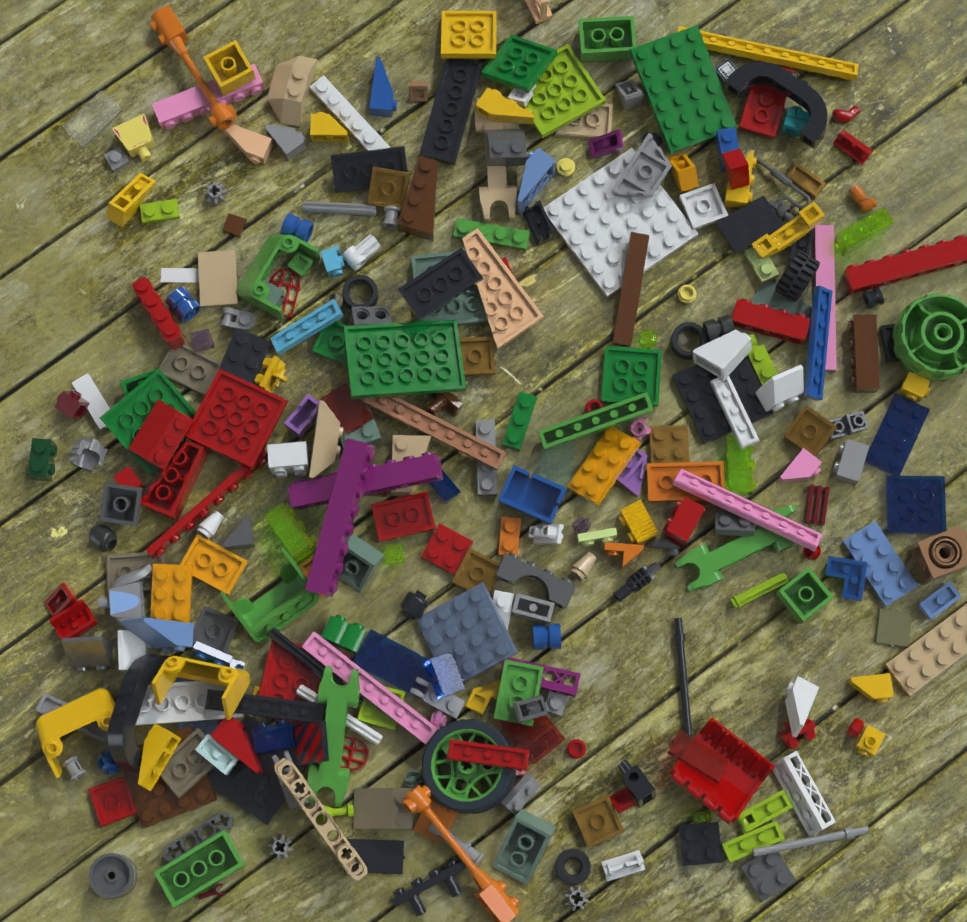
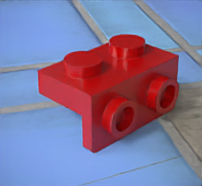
M83 599L74 602L70 607L49 619L61 641L62 638H77L98 625L91 609Z

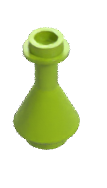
M347 803L346 807L331 808L323 805L331 818L333 816L347 815L348 819H350V817L354 816L353 804L349 805ZM324 814L316 816L317 824H322L325 821Z

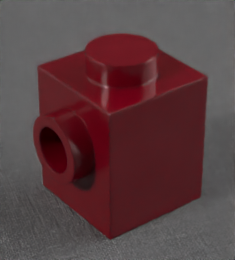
M75 390L62 391L57 397L55 408L71 419H82L90 403L81 397V393Z

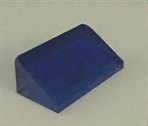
M442 470L443 480L429 482V484L447 504L461 491Z

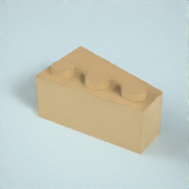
M393 435L392 460L398 462L407 456L421 457L422 453L428 452L432 437ZM415 486L391 490L392 496L412 495Z

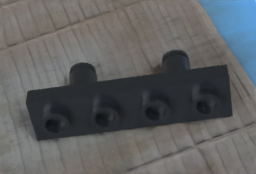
M454 858L446 863V867L442 869L438 867L431 870L426 878L422 879L419 877L410 882L411 886L405 889L403 887L396 889L392 892L393 895L390 896L394 907L404 901H408L416 917L424 914L427 910L419 895L440 882L445 883L452 897L462 893V890L455 875L466 869L461 859L457 860V858Z

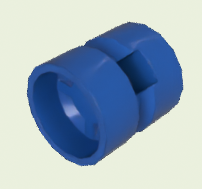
M288 213L281 226L280 234L293 235L308 243L314 229V223L305 219L300 220V217Z
M183 286L174 290L165 301L173 311H176L175 314L182 322L191 320L201 310L200 304L194 298L191 299V294Z
M560 623L550 624L547 628L543 624L532 625L534 650H545L546 646H549L550 649H561Z

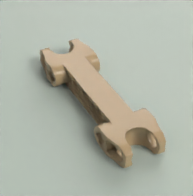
M475 110L476 134L485 133V144L486 130L513 129L512 123L490 121ZM487 163L488 186L479 187L480 208L483 213L484 222H490V211L496 206L506 208L509 221H515L517 207L516 185H507L506 166H488Z
M285 758L274 764V771L281 782L291 793L345 872L353 879L359 881L367 875V866L343 835L294 763ZM289 765L290 771L288 774L283 775L282 768ZM296 783H299L300 788L296 790ZM308 797H312L314 800L310 808L304 806V801ZM319 814L325 815V821L322 824L316 823V816ZM336 830V838L328 840V832ZM358 863V869L352 872V866Z

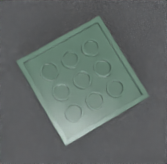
M455 251L411 256L413 278H416ZM474 285L421 321L457 319L458 326L488 323L477 285Z

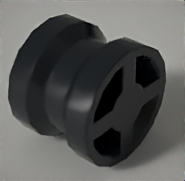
M874 287L872 291H864L862 293L864 303L868 309L874 308L877 304H884V297L879 287Z

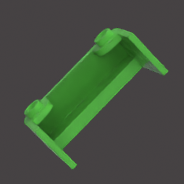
M270 235L237 287L239 297L245 302L284 321L285 317L282 308L267 301L270 289L263 281L268 277L282 252L291 254L299 251L319 262L318 248L293 235Z
M284 547L281 551L289 560L280 570V576L284 581L261 598L251 603L248 598L242 597L232 603L223 591L220 593L229 608L256 642L266 641L270 638L267 634L272 628H276L278 631L314 606L319 598L317 593L305 590L308 579Z

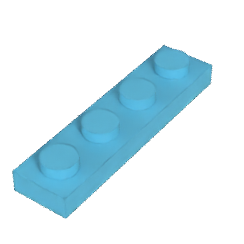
M333 299L270 337L276 352L281 355L344 317L337 302Z

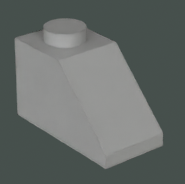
M265 126L267 135L272 138L274 144L288 161L306 149L304 135L300 131L297 133L293 127Z

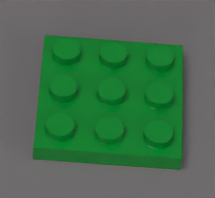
M510 35L496 53V58H492L482 70V76L529 93L558 56L556 49Z
M605 346L601 402L615 404L647 392L652 406L658 407L662 350Z

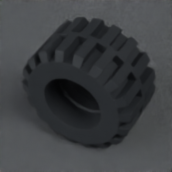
M801 250L798 251L775 286V291L795 303L799 300L818 270L820 262Z

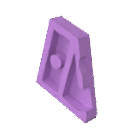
M639 448L616 480L636 497L640 493L648 456Z

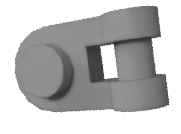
M224 307V318L221 320V327L234 330L237 327L244 331H250L255 327L256 320L251 312ZM231 316L237 317L236 322H231Z

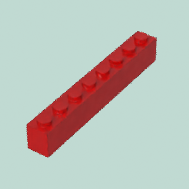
M959 235L951 241L941 240L932 246L928 244L922 245L914 251L907 249L900 252L899 255L893 256V254H889L877 261L870 259L858 266L857 264L849 265L842 274L848 294H857L871 290L874 287H882L967 264V236Z

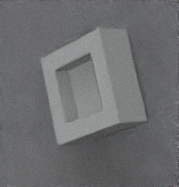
M120 146L104 155L113 172L130 164Z
M549 691L545 703L547 711L562 717L568 697Z

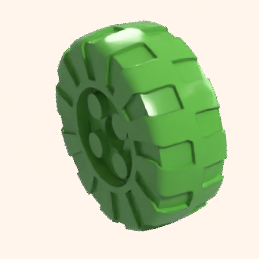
M939 293L927 294L907 305L898 316L892 331V339H894L893 350L897 359L903 364V368L908 372L910 371L930 380V382L937 380L947 381L964 373L967 370V305L955 296L949 294L947 296L939 295Z

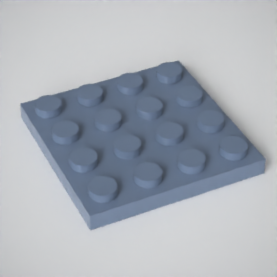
M484 583L428 611L421 618H416L449 689L518 654Z

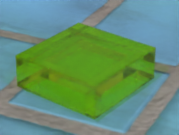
M403 543L383 545L386 565L405 563Z

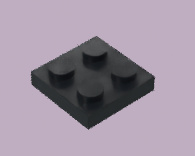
M719 822L678 826L682 866L723 862Z

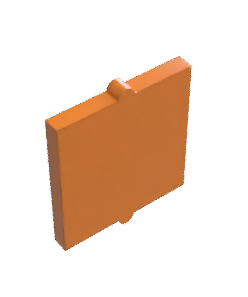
M432 800L430 809L442 824L450 830L457 812ZM421 813L413 831L426 836V839L430 838L443 845L444 842L428 831L432 823L424 813Z

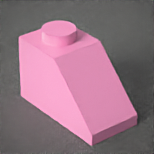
M803 448L780 476L778 482L807 481L811 476L815 478L821 470L819 466L822 462Z

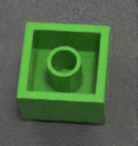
M810 567L776 593L799 624L803 623L834 598Z

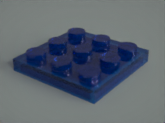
M887 475L885 477L887 534H940L947 531L945 476Z

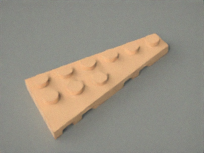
M477 228L462 238L467 256L483 277V280L476 285L497 350H499L544 319V316Z

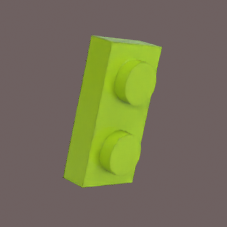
M177 199L140 204L143 224L180 219Z

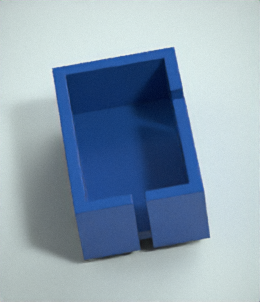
M513 465L498 498V502L541 522L552 524L558 512L556 505H561L567 488L534 473L532 479H530L529 471Z

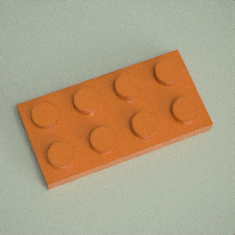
M724 461L646 464L648 503L678 502L679 500L683 501L685 497L692 501H706L673 485L680 469L725 489Z

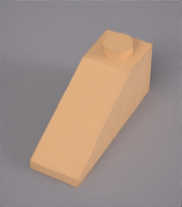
M234 124L230 128L222 130L251 162L266 164L274 146L272 138Z

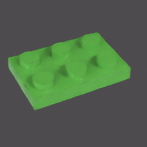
M505 660L494 719L518 723L513 703L539 696L544 667ZM534 719L521 724L533 726Z

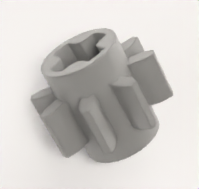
M214 181L210 186L206 185L208 190L204 192V196L208 197L207 201L209 204L213 202L218 206V203L225 202L224 196L228 195L227 190H223V183L218 185Z
M282 835L280 840L273 837L275 842L268 844L269 847H273L270 855L278 854L277 860L281 859V855L289 858L288 851L294 850L289 846L292 840L285 841V835ZM278 843L286 845L284 846V852L277 851Z
M581 886L576 891L570 887L571 893L565 894L566 897H569L566 905L572 904L574 911L576 906H580L583 910L582 904L589 902L584 896L588 891L582 893ZM579 892L582 901L574 904V899H571V896Z

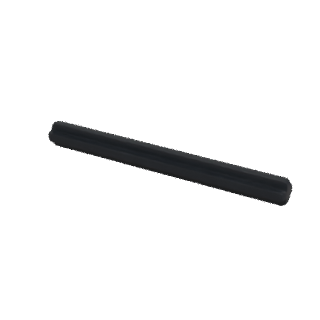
M272 628L268 632V637L320 679L323 678L325 670L323 666L276 628ZM332 675L333 680L336 684L345 685L334 675ZM359 697L358 707L363 702V699L361 697Z

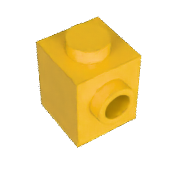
M909 371L898 393L906 396L905 398L909 401L920 402L923 397L927 398L931 390L928 387L930 380Z
M866 725L854 747L864 757L875 756L886 734L870 725Z

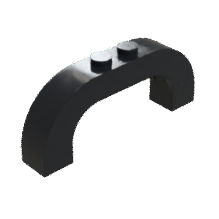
M769 62L745 64L736 69L727 78L725 89L739 99L750 87L757 84H767L802 106L808 112L810 120L801 130L800 140L814 150L820 144L827 128V108L820 94L811 88L808 82L799 80L793 72L786 71L780 66Z
M143 655L132 663L124 676L109 722L108 745L114 761L127 771L140 773L143 751L135 743V725L150 681L156 676L164 661L171 656Z

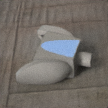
M150 563L141 569L118 577L114 581L112 588L109 589V597L98 598L99 609L110 608V616L114 617L121 626L122 621L145 618L143 581H138L146 578L151 573L152 567Z

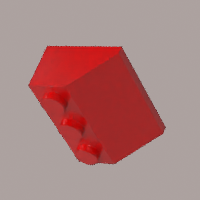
M157 399L128 449L164 470L194 420Z

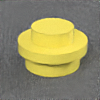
M569 158L559 160L557 163L558 173L562 176L572 175L575 171L574 161Z
M683 285L679 288L678 298L681 302L688 304L695 300L697 293L693 286Z

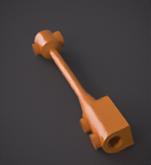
M167 4L152 14V22L149 24L154 32L159 31L160 35L158 38L163 46L167 44L169 48L183 59L213 107L210 111L211 117H209L212 126H218L221 130L228 129L234 124L235 118L238 116L231 104H219L188 55L184 43L189 41L184 28Z
M420 785L414 787L404 796L402 801L404 808L410 814L414 812L424 813L469 869L472 878L479 888V891L474 896L494 922H510L519 913L517 908L520 905L519 901L513 895L508 897L504 892L507 889L504 882L501 880L496 882L495 879H492L477 867L430 809L432 801L429 798L431 796L430 789L425 785L423 787Z

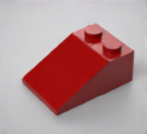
M225 717L210 736L253 771L262 776L264 771L247 732L242 729L244 725L234 717L230 720H226Z

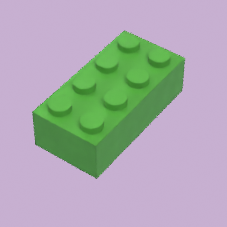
M223 830L158 869L154 874L173 908H177L247 865L228 831Z

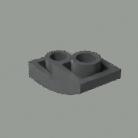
M864 411L846 414L844 417L829 420L838 427L829 441L868 430L869 426Z

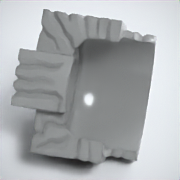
M82 437V439H75L69 461L81 468L94 471L96 465L102 466L108 449L102 447V442L93 438Z

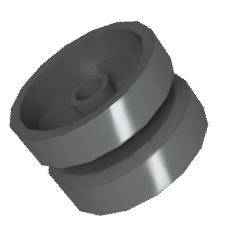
M116 853L100 856L94 861L89 871L90 886L95 893L106 898L124 897L135 887L138 878L137 867L134 862L127 856ZM112 872L115 873V878H114V879H111V877H110L111 875H113Z

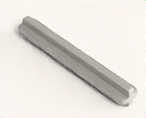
M304 201L303 212L375 216L376 205Z

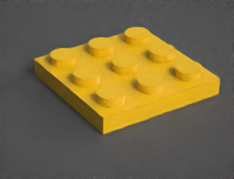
M442 11L441 58H496L497 11Z

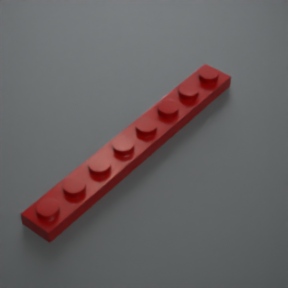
M265 449L254 469L245 465L240 466L146 549L152 559L161 557L170 544L174 545L180 540L181 534L193 529L197 520L205 518L214 505H220L229 492H235L239 487L238 484L243 480L247 481L254 474L253 471L256 468H262L268 462V453Z

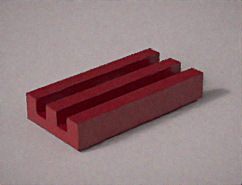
M810 485L805 523L825 525L830 487ZM816 490L817 496L814 518L812 520L810 519L813 493ZM822 491L824 492V498L822 505L821 520L818 521V513Z

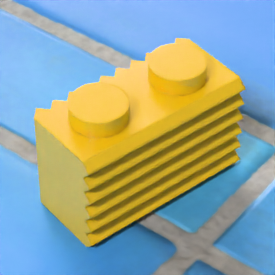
M641 499L619 511L620 516H618V519L623 527L627 526L629 530L627 535L631 543L635 542L636 545H641L658 536L659 532Z

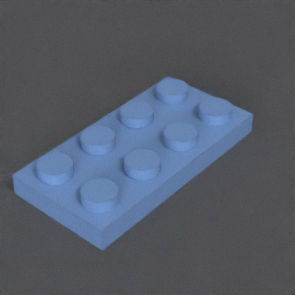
M876 521L842 541L853 560L868 562L866 580L884 607L918 587Z

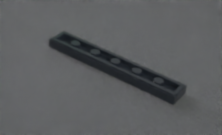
M208 689L205 709L224 711L221 697L225 691ZM244 694L234 713L313 723L324 721L326 704Z

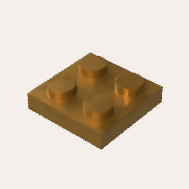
M373 166L367 204L382 207L396 206L402 210L407 195L410 172Z
M493 336L459 338L464 376L495 375Z
M805 405L783 436L799 448H804L817 457L838 427Z
M688 425L649 426L651 428V433L649 434L651 463L690 462Z
M469 548L452 583L465 590L484 583L490 594L497 581V578L493 576L499 562Z
M609 795L572 810L588 848L625 832Z

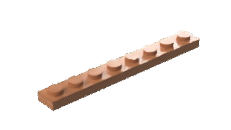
M396 396L362 399L363 403L497 471L507 452Z

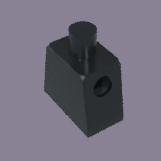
M625 760L617 766L622 773V783L640 808L656 797L655 788L638 765L632 767L628 760ZM633 778L638 779V780L635 781V782H632V781H631V779H633Z

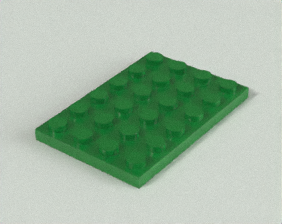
M698 25L629 50L669 154L715 138L717 130L738 128Z
M457 319L343 327L351 399L466 391Z

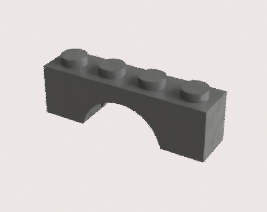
M505 553L502 556L493 577L510 585L522 577L534 578L544 587L546 601L555 603L556 606L562 609L567 608L576 588L575 585H572L571 580L564 577L559 579L554 576V572L547 569L542 571L533 562L526 561L525 563L519 560L520 557L516 554Z

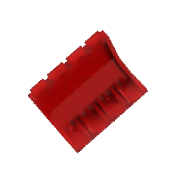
M711 717L669 774L672 775L670 779L680 787L685 785V790L697 800L699 798L703 799L701 803L713 813L717 810L719 812L717 816L727 824L730 822L734 824L752 795L773 771L775 765Z

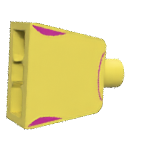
M145 114L112 128L116 137L131 157L139 155L142 162L151 159L152 156L149 150L154 148L155 144Z

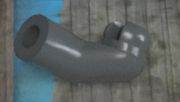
M652 539L653 549L665 548L669 550L668 555L671 557L679 555V546L671 540Z

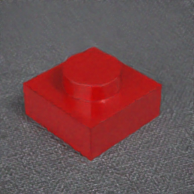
M627 788L609 796L618 814L636 805Z

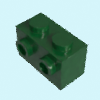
M32 438L28 476L32 480L52 482V476L55 474L54 459L57 456V445L51 439Z

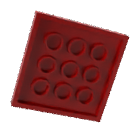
M219 369L193 418L194 421L184 437L254 469L288 404V400Z
M272 640L259 696L308 702L296 694L298 687L304 685L318 694L322 679ZM293 642L306 654H308L311 658L318 662L321 666H323L324 668L326 667L319 660H317L310 653H308L305 649H303V644ZM333 672L332 675L343 683V679ZM265 717L297 725L309 723L302 721Z

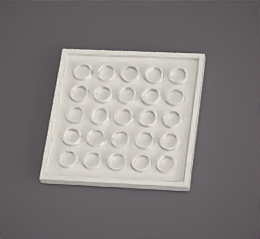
M630 148L544 207L551 225L607 298L621 289L630 232L650 235L643 273L698 236L697 231L693 230L690 222L661 185L652 198L615 195L611 193L636 153L633 148Z

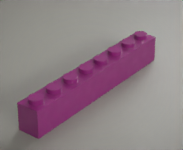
M346 439L305 590L333 597L338 589L337 580L339 574L343 571L344 565L342 562L344 555L347 554L349 549L348 540L354 531L353 522L359 513L358 504L364 495L363 486L365 480L369 477V464L375 455L374 446L369 443Z
M433 452L422 453L421 457L407 456L398 462L396 460L385 461L384 465L370 464L369 477L365 480L363 486V496L443 480L440 457L433 454ZM337 472L330 473L328 477L315 476L309 481L304 479L296 480L294 484L288 485L291 508L302 510L329 504Z

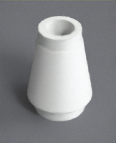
M214 511L198 525L197 533L209 540L211 537H214L224 517L219 512Z

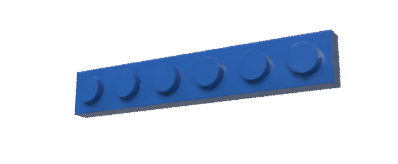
M822 286L814 287L804 397L815 401L823 399L833 292Z

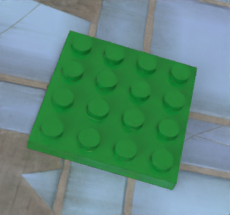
M159 368L99 417L149 476L154 474L160 467L128 448L157 399L191 419L196 414L192 406ZM183 437L182 441L180 442L172 457L176 455V453L180 450L184 443L189 439Z

